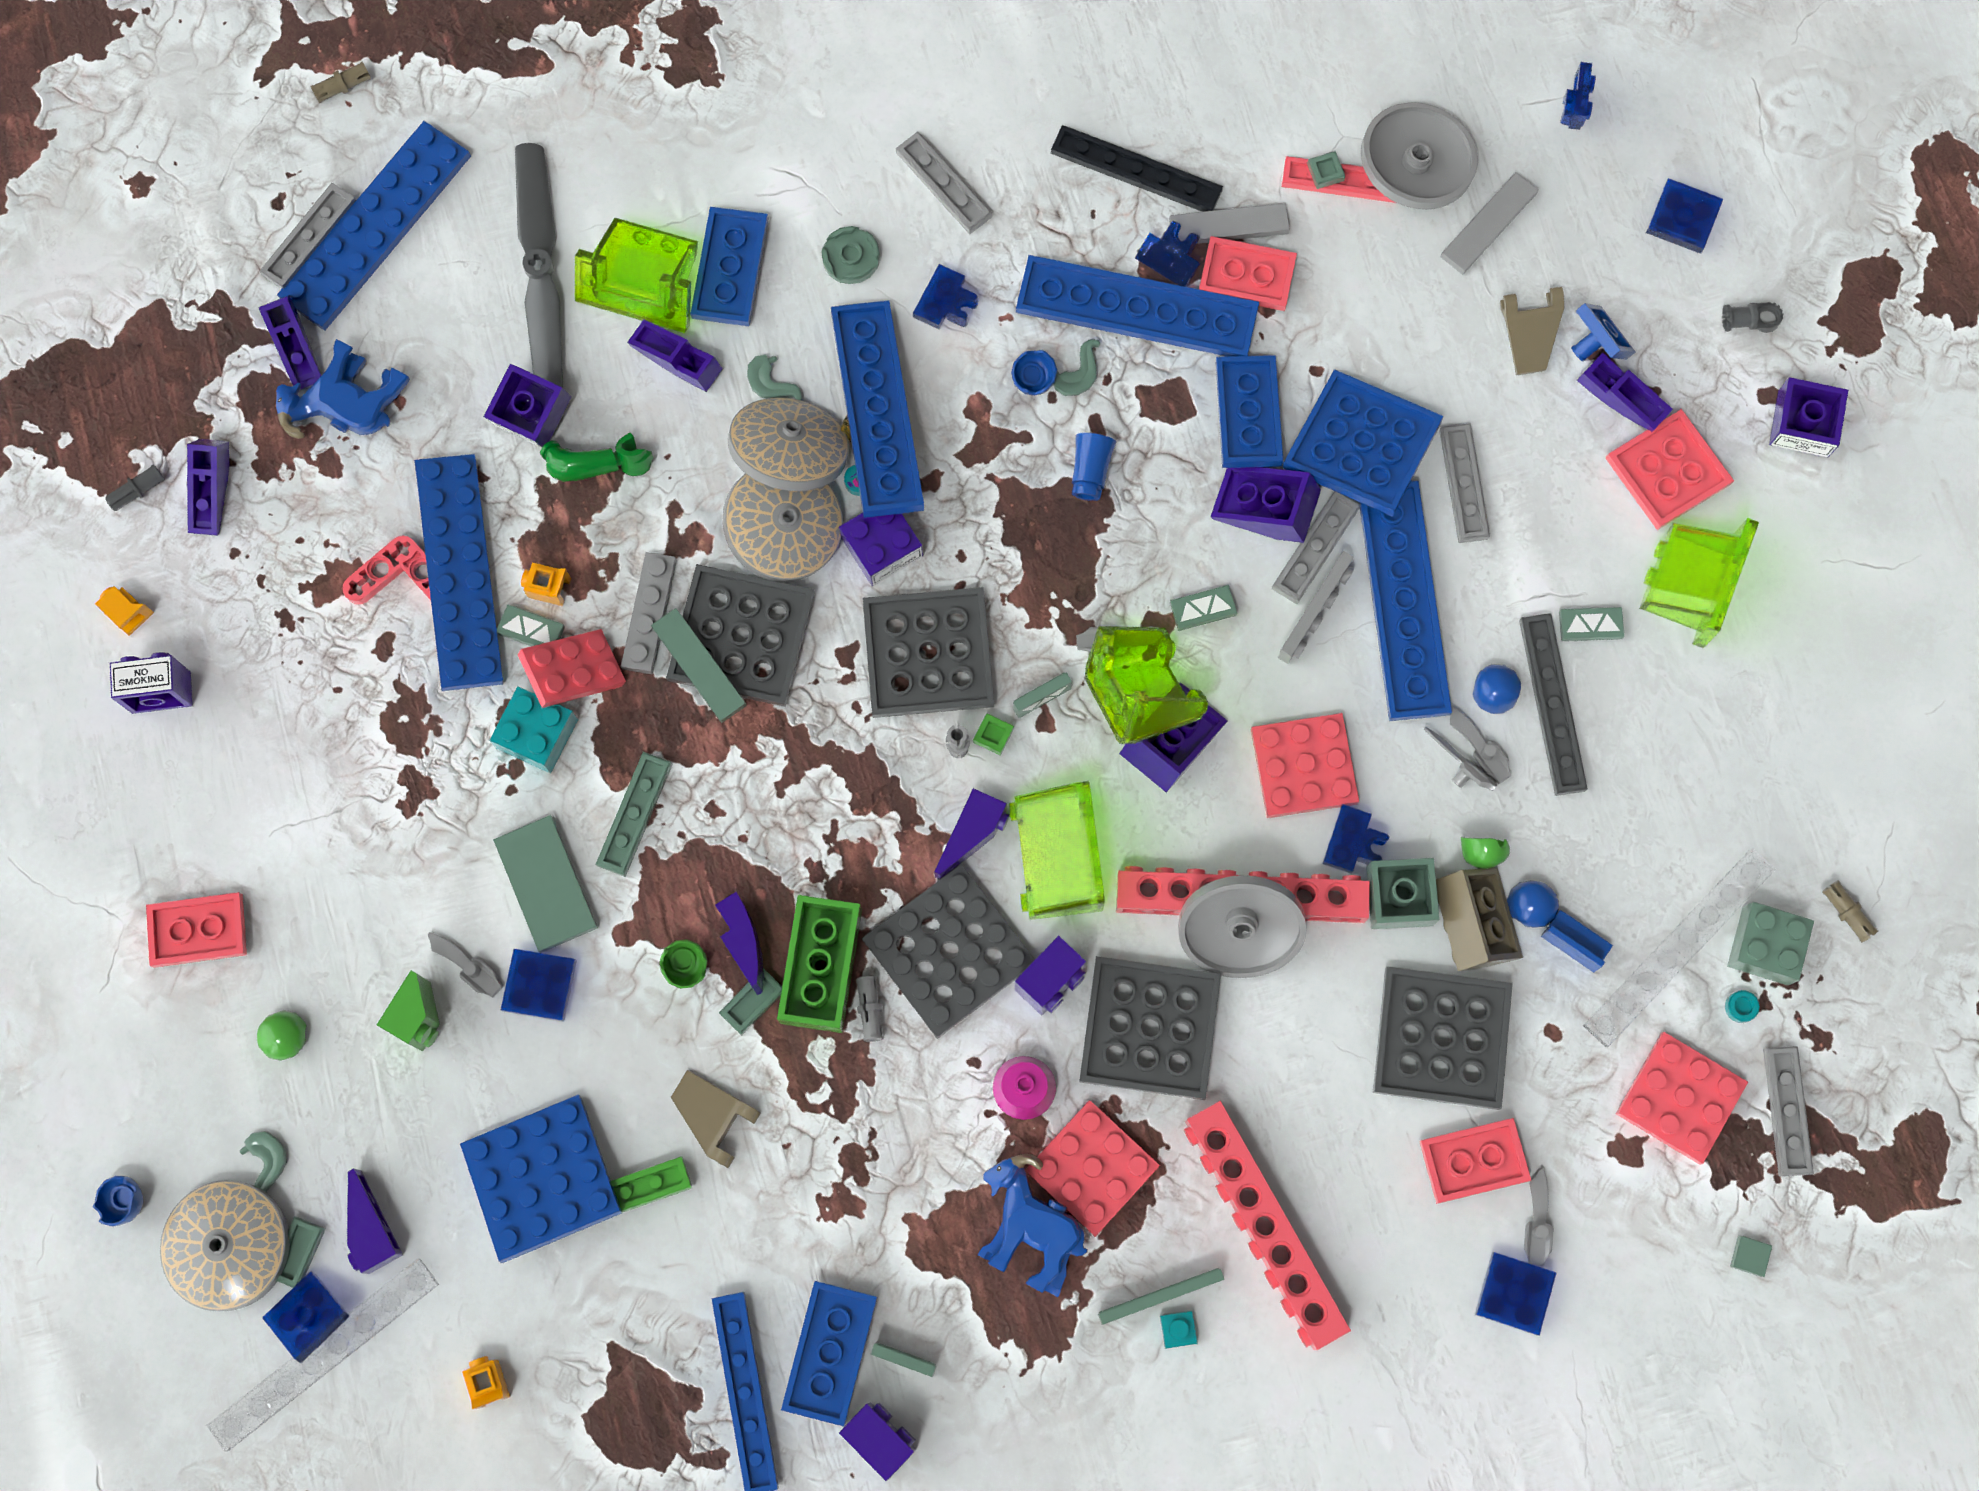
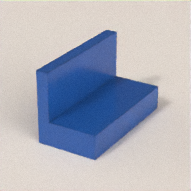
M1562 910L1557 912L1555 918L1541 936L1593 973L1602 968L1605 963L1603 960L1613 947L1612 944Z

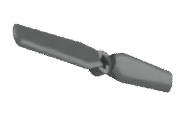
M522 143L515 147L518 239L525 252L522 264L526 275L529 277L524 304L533 374L563 388L559 293L551 278L554 269L551 255L556 237L545 153L541 145ZM536 260L542 261L540 270H535L534 268Z

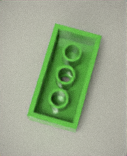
M798 895L777 1016L780 1024L843 1033L862 915L860 904ZM818 961H825L827 963L826 968L820 971L815 969V965Z

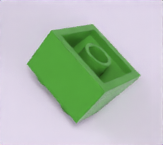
M411 970L376 1025L421 1051H424L426 1047L429 1048L439 1034L437 1028L440 1025L431 982Z

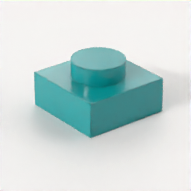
M1192 1311L1160 1316L1165 1349L1198 1344Z

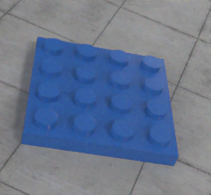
M1334 369L1283 463V469L1310 472L1317 484L1393 517L1444 416Z
M579 1094L460 1143L500 1263L510 1261L622 1214L582 1097Z

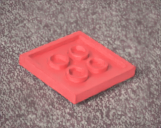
M1682 409L1664 419L1653 432L1646 430L1610 452L1605 458L1657 530L1734 482L1733 478Z
M1342 713L1251 727L1267 818L1358 805L1359 797Z
M1663 1032L1660 1034L1616 1114L1701 1165L1707 1158L1748 1082Z
M1089 1100L1038 1155L1043 1164L1042 1169L1039 1170L1029 1165L1025 1172L1057 1202L1066 1206V1210L1096 1237L1160 1165Z

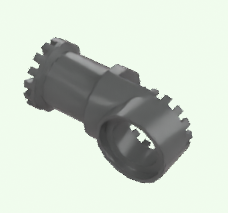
M1771 302L1749 303L1748 306L1743 307L1724 305L1722 308L1724 316L1722 318H1725V320H1722V326L1725 332L1731 331L1732 328L1749 327L1750 330L1757 329L1761 332L1769 333L1778 328L1784 313H1782L1783 310L1780 309L1779 305L1777 306L1776 303ZM1764 311L1773 313L1776 322L1773 324L1764 323L1760 318V313Z

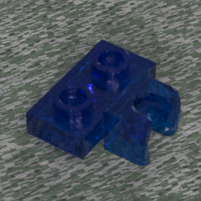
M1580 62L1574 76L1573 90L1567 89L1562 103L1564 104V110L1560 123L1567 125L1569 129L1580 130L1586 119H1590L1593 102L1589 101V93H1593L1596 76L1591 75L1592 63Z
M1172 221L1162 239L1149 232L1135 259L1179 286L1187 287L1201 264L1189 256L1199 241L1200 235L1190 233L1184 241H1180L1178 233L1181 229V224L1177 221Z
M939 264L913 311V318L937 329H940L946 317L948 321L961 327H966L968 325V315L961 308L969 307L976 309L979 298L975 293L962 288L965 282V275Z
M1342 804L1322 864L1352 874L1356 861L1369 865L1371 861H1382V857L1371 850V845L1383 846L1390 837L1386 833L1368 828L1372 814Z

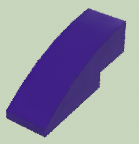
M643 319L627 342L632 348L654 363L707 392L723 369L714 356L693 347L687 339Z
M1604 353L1576 380L1616 412L1651 432L1673 410L1629 369L1623 372Z
M735 892L715 905L730 928L720 938L756 994L759 995L763 992L764 981L760 942L752 918L741 898Z

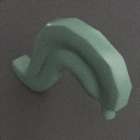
M1093 339L1083 343L1080 348L1079 370L1075 372L1065 371L1061 374L1057 371L1054 388L1057 392L1064 396H1075L1086 392L1092 387L1096 381L1097 371L1092 349L1100 346L1099 340Z
M766 354L755 356L748 364L747 378L752 391L759 397L766 399L793 397L802 401V393L797 385L777 383L771 380V363L777 361L776 356L767 358Z
M263 1131L252 1133L244 1141L246 1146L240 1150V1154L244 1155L250 1151L253 1156L262 1159L264 1168L254 1186L267 1193L269 1188L282 1174L287 1161L286 1150L279 1139Z

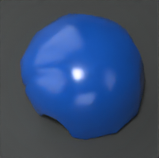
M1025 351L1014 361L1011 375L1015 387L1022 393L1041 395L1054 385L1057 367L1055 360L1046 351Z
M1488 665L1476 677L1472 693L1473 699L1481 709L1491 714H1503L1515 706L1521 692V681L1516 672L1505 665Z
M1530 880L1518 883L1510 890L1507 898L1511 917L1525 927H1545L1553 921L1559 910L1557 894L1547 884L1540 881Z
M114 1176L104 1180L96 1191L95 1203L93 1204V1208L101 1217L99 1222L103 1225L114 1227L133 1221L141 1212L144 1203L142 1191L139 1185L127 1176Z

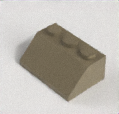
M1498 868L1461 870L1436 879L1437 898L1444 920L1443 927L1448 934L1452 949V959L1458 971L1476 970L1523 958Z

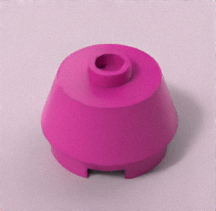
M1019 1056L1008 1060L998 1069L993 1081V1095L997 1105L1007 1115L1016 1119L1027 1120L1042 1115L1051 1106L1056 1094V1082L1052 1071L1045 1063L1034 1057Z

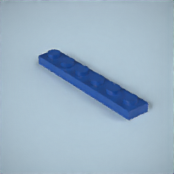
M745 1292L711 1298L744 1491L778 1490L779 1486Z

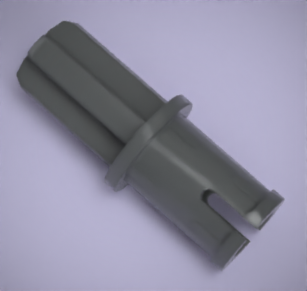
M153 464L133 479L127 478L128 482L107 495L105 500L112 510L118 511L137 497L142 499L144 497L142 494L160 482L165 481V479Z

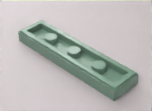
M676 608L651 625L652 629L721 723L747 706Z
M646 752L642 753L595 864L597 867L626 877L672 768V762Z
M1216 1268L1100 1311L1098 1316L1101 1325L1225 1279L1221 1269Z

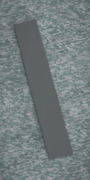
M1549 613L1522 617L1519 622L1555 796L1585 792L1588 788L1552 615Z

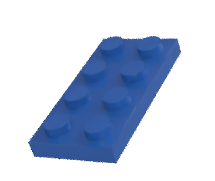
M710 206L690 312L691 319L750 326L769 220L768 214Z
M1276 355L1216 357L1222 468L1282 467L1283 449Z
M814 1281L781 1411L845 1426L878 1297Z

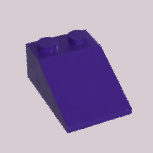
M1263 467L1227 468L1210 517L1213 520L1276 540L1304 543L1321 489L1310 472Z
M1180 682L1132 734L1119 754L1167 793L1223 728L1227 720Z

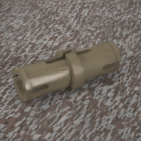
M362 61L360 64L343 72H333L334 76L310 87L318 102L321 103L341 92L343 94L348 93L349 88L370 80L371 77Z
M1838 880L1832 883L1830 888H1825L1822 893L1826 895L1840 913L1838 915L1840 920H1845L1861 943L1871 938L1870 935L1874 936L1878 930L1861 911L1862 905L1859 902H1854Z

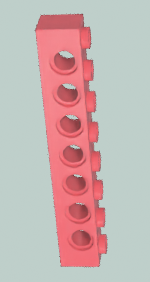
M1126 866L1124 871L1118 870L1116 913L1180 915L1183 905L1196 890L1212 881L1239 875H1236V871L1219 870L1218 875L1205 874L1203 869H1187L1186 873H1174L1173 868L1167 867L1156 868L1155 872H1143L1142 867ZM1249 872V876L1262 877L1281 884L1296 897L1299 890L1309 891L1313 898L1312 902L1307 904L1300 902L1306 921L1365 923L1369 919V881H1361V876L1345 875L1342 876V880L1330 879V875L1313 874L1311 878H1299L1297 873H1281L1280 877H1268L1267 872ZM1145 883H1151L1156 887L1157 894L1152 897H1146L1141 893L1140 886ZM1181 884L1187 888L1188 895L1184 898H1177L1172 894L1171 888L1174 885ZM1330 891L1340 892L1344 898L1343 904L1335 905L1331 903L1328 893Z
M1219 1101L1188 1118L1185 1121L1187 1128L1184 1129V1132L1192 1146L1198 1144L1203 1153V1156L1200 1157L1203 1167L1208 1174H1215L1220 1183L1215 1186L1224 1203L1230 1201L1235 1213L1231 1215L1240 1231L1246 1230L1252 1241L1248 1243V1246L1256 1260L1262 1258L1268 1270L1264 1274L1273 1289L1278 1287L1284 1299L1280 1303L1289 1318L1293 1316L1296 1318L1301 1327L1296 1331L1304 1346L1307 1348L1311 1345L1313 1350H1319L1350 1332L1349 1326L1222 1102ZM1215 1132L1222 1135L1224 1138L1223 1148L1215 1150L1208 1145L1207 1137L1210 1133ZM1226 1161H1235L1239 1165L1240 1174L1238 1177L1229 1178L1225 1175L1223 1165ZM1243 1189H1250L1255 1193L1256 1202L1252 1207L1244 1206L1240 1202L1239 1195ZM1260 1217H1265L1272 1223V1231L1267 1236L1259 1234L1256 1230L1255 1224ZM1276 1246H1282L1288 1252V1260L1283 1265L1277 1264L1272 1258V1251ZM1292 1275H1299L1304 1280L1305 1287L1299 1294L1289 1289L1288 1281ZM1311 1303L1316 1304L1321 1310V1317L1315 1323L1308 1321L1305 1317V1308Z

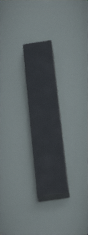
M1064 125L1061 126L1051 148V154L1201 212L1214 211L1223 191V186Z

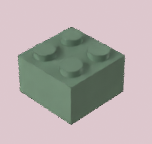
M1434 858L1382 860L1369 863L1366 867L1367 881H1369L1371 929L1434 926L1440 920Z
M1757 902L1749 903L1742 908L1727 967L1787 986L1799 981L1814 920Z

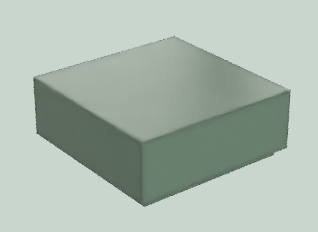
M1336 151L1308 159L1307 166L1316 189L1345 180V174Z
M1738 1236L1730 1267L1759 1277H1765L1772 1245L1744 1236Z

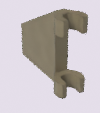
M1562 286L1550 288V292L1546 293L1549 307L1518 311L1516 294L1504 295V300H1500V306L1507 326L1516 376L1546 371L1564 311V292Z
M688 1070L671 1096L672 1101L706 1156L729 1168L735 1157L719 1148L721 1142L737 1115L755 1124L761 1113Z

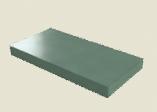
M551 815L493 839L539 953L598 929Z

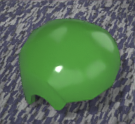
M1461 837L1464 860L1478 869L1493 868L1503 863L1510 854V846L1506 839L1501 841L1493 838Z
M688 939L674 940L664 948L660 957V971L669 984L680 989L692 988L705 977L707 957L699 944Z
M283 1010L268 1015L257 1031L258 1046L268 1058L279 1061L292 1058L305 1045V1029L307 1025L295 1012Z

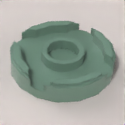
M849 226L839 228L826 239L827 241L821 251L823 266L829 276L836 281L845 284L861 283L870 278L877 270L880 261L879 247L877 241L869 232L859 230V227Z

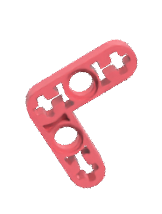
M404 535L398 536L345 580L342 587L343 593L353 604H364L404 571L431 600L428 577L418 579L415 574L419 566L426 564V555L413 539ZM400 546L408 547L410 553L407 556L400 554L398 549ZM388 555L395 558L398 563L396 566L387 558ZM379 563H386L389 566L388 573L384 577H375L373 575L374 567ZM367 574L375 584L371 586L363 576ZM355 584L362 586L363 593L360 596L354 593L352 587Z

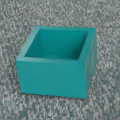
M517 686L489 741L496 749L551 774L578 722V718L572 710L558 704L542 708L536 694Z

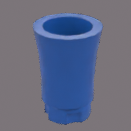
M1078 433L1075 435L1076 452L1072 478L1073 496L1087 501L1100 500L1102 489L1105 487L1110 460L1117 443L1116 440L1095 433Z

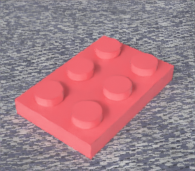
M1210 236L1199 290L1257 301L1260 307L1285 311L1297 253Z
M602 629L523 648L518 653V657L542 708L622 687L626 682Z
M240 892L146 905L149 966L153 968L247 955L243 894Z
M1514 1118L1419 1141L1436 1204L1531 1181Z

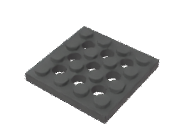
M696 564L682 617L706 650L712 653V658L742 698L786 707L815 594L814 589ZM721 593L727 596V602L724 606L714 607L711 605V599L714 595ZM746 600H753L757 604L755 611L750 614L740 611V605ZM776 606H781L786 610V615L780 620H773L769 616L770 610ZM709 622H716L720 625L718 633L713 636L703 633L704 626ZM739 628L747 629L749 631L748 639L744 642L734 641L732 636L735 630ZM767 635H775L779 638V642L776 647L767 649L762 646L763 638ZM672 656L666 676L667 681L695 687ZM730 657L740 658L742 660L741 667L736 671L727 670L725 668L727 659ZM761 663L769 664L771 666L770 674L766 677L756 676L754 671L757 665Z
M983 587L863 598L873 718L994 707ZM952 614H960L964 617L965 621L962 626L954 628L947 623L948 617ZM921 617H931L935 622L934 626L929 630L920 629L917 626V622ZM899 619L904 623V628L898 633H892L887 629L889 621ZM955 643H963L967 647V652L961 657H956L951 654L950 647ZM926 645H931L937 650L936 656L929 660L922 658L919 654L921 648ZM895 648H901L906 651L907 655L903 661L894 662L889 658L890 652ZM956 673H967L970 677L969 683L965 686L954 684L952 678ZM930 674L937 676L940 680L939 685L933 689H928L922 684L923 678ZM898 677H903L909 681V686L905 691L898 692L892 688V682Z
M962 864L862 938V941L937 1039L1015 981L1035 960ZM952 900H959L964 904L965 908L962 914L952 916L946 910L947 904ZM929 918L937 920L940 924L939 930L932 935L924 933L921 929L922 923ZM972 924H977L983 929L982 937L975 941L968 939L965 935L966 928ZM903 937L911 938L915 943L914 949L909 953L899 952L897 949L899 939ZM946 943H953L958 947V954L953 959H945L940 954L941 947ZM987 950H999L1002 954L1000 963L997 965L987 964L984 960V954ZM926 961L933 966V973L928 978H920L915 973V968L920 962ZM966 967L973 968L977 972V979L971 984H965L959 979L960 971ZM946 986L951 989L952 998L948 1002L940 1003L935 1000L934 992L938 987Z
M1096 956L1079 1082L1205 1100L1221 974ZM1119 984L1128 985L1132 990L1131 998L1126 1001L1118 1000L1114 995L1115 987ZM1156 988L1162 992L1163 1001L1159 1005H1151L1146 1001L1145 993L1149 989ZM1189 993L1192 995L1194 1006L1188 1010L1181 1009L1176 1002L1179 994ZM1115 1015L1124 1016L1128 1021L1127 1029L1123 1032L1114 1031L1110 1027V1019ZM1148 1019L1156 1021L1159 1025L1158 1034L1152 1037L1146 1036L1141 1030V1024ZM1175 1025H1187L1191 1032L1190 1037L1185 1041L1177 1040L1172 1033ZM1112 1046L1120 1047L1124 1053L1123 1060L1116 1064L1109 1062L1106 1058V1050ZM1147 1050L1154 1054L1155 1064L1152 1067L1144 1068L1138 1064L1137 1055L1141 1051ZM1174 1055L1184 1057L1187 1063L1186 1069L1182 1072L1172 1071L1168 1063L1170 1057Z
M1386 967L1373 1093L1496 1110L1502 1109L1513 983ZM1416 994L1422 999L1423 1006L1421 1010L1412 1011L1407 1007L1406 998L1408 995ZM1447 998L1452 1001L1454 1011L1451 1015H1443L1439 1012L1437 1004L1440 999ZM1478 1002L1484 1006L1486 1013L1483 1019H1474L1470 1015L1469 1006L1471 1003ZM1413 1025L1419 1030L1420 1037L1417 1042H1408L1404 1038L1403 1029L1405 1026ZM1443 1029L1449 1032L1451 1035L1449 1046L1442 1047L1436 1043L1434 1035L1437 1030ZM1474 1033L1481 1037L1483 1046L1479 1051H1473L1467 1046L1466 1038L1469 1034ZM1409 1056L1416 1061L1417 1069L1413 1074H1407L1401 1070L1400 1060L1403 1057ZM1434 1061H1443L1448 1066V1074L1445 1078H1438L1432 1073L1431 1067ZM1466 1065H1474L1478 1068L1480 1078L1477 1082H1469L1465 1079L1463 1070Z

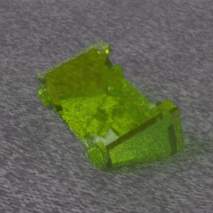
M1098 626L1086 663L1085 677L1096 702L1119 744H1136L1200 720L1207 711L1208 701L1200 689H1191L1186 696L1169 667L1176 648L1166 628Z
M1089 781L1075 782L1014 796V802L1009 803L1011 821H1017L1026 889V893L1020 894L1022 912H1028L1029 920L1102 912L1105 898Z

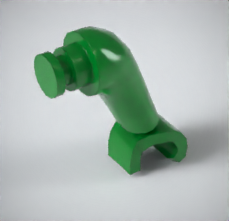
M630 432L618 440L615 452L612 451V448L572 451L568 448L563 449L555 440L547 442L540 450L541 457L547 462V472L554 479L563 482L578 481L619 471L618 466L621 467L622 472L626 475L641 476L650 470L653 460L652 451L637 449L634 436Z

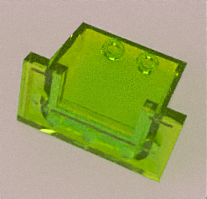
M614 218L593 253L579 249L575 254V301L641 321L645 319L655 325L686 333L690 326L691 281L688 278L697 256L698 241Z
M1747 518L1734 534L1673 523L1668 529L1665 540H1660L1655 549L1653 557L1658 559L1655 567L1650 566L1643 583L1648 586L1639 609L1697 630L1692 644L1704 648L1721 630L1759 522Z

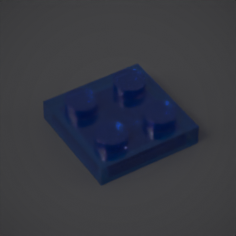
M1668 178L1646 233L1701 254L1711 233L1723 198Z
M513 949L501 1011L564 1022L577 960Z
M1492 1252L1475 1315L1540 1336L1557 1272Z
M310 1271L262 1319L292 1357L299 1363H302L350 1315L320 1278Z

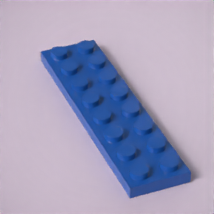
M423 121L338 221L287 286L279 291L277 294L279 299L290 295L296 311L326 331L470 159L469 151L426 121Z
M1028 255L1016 313L1222 356H1248L1259 302Z
M888 300L832 306L831 318L863 517L924 511V500L890 302Z
M475 454L414 460L441 690L450 691L503 685Z
M1411 481L1393 517L1359 502L1389 721L1450 716L1452 713L1419 481Z

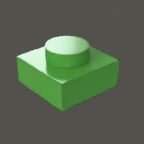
M986 713L973 739V743L1001 756L1014 730V726Z

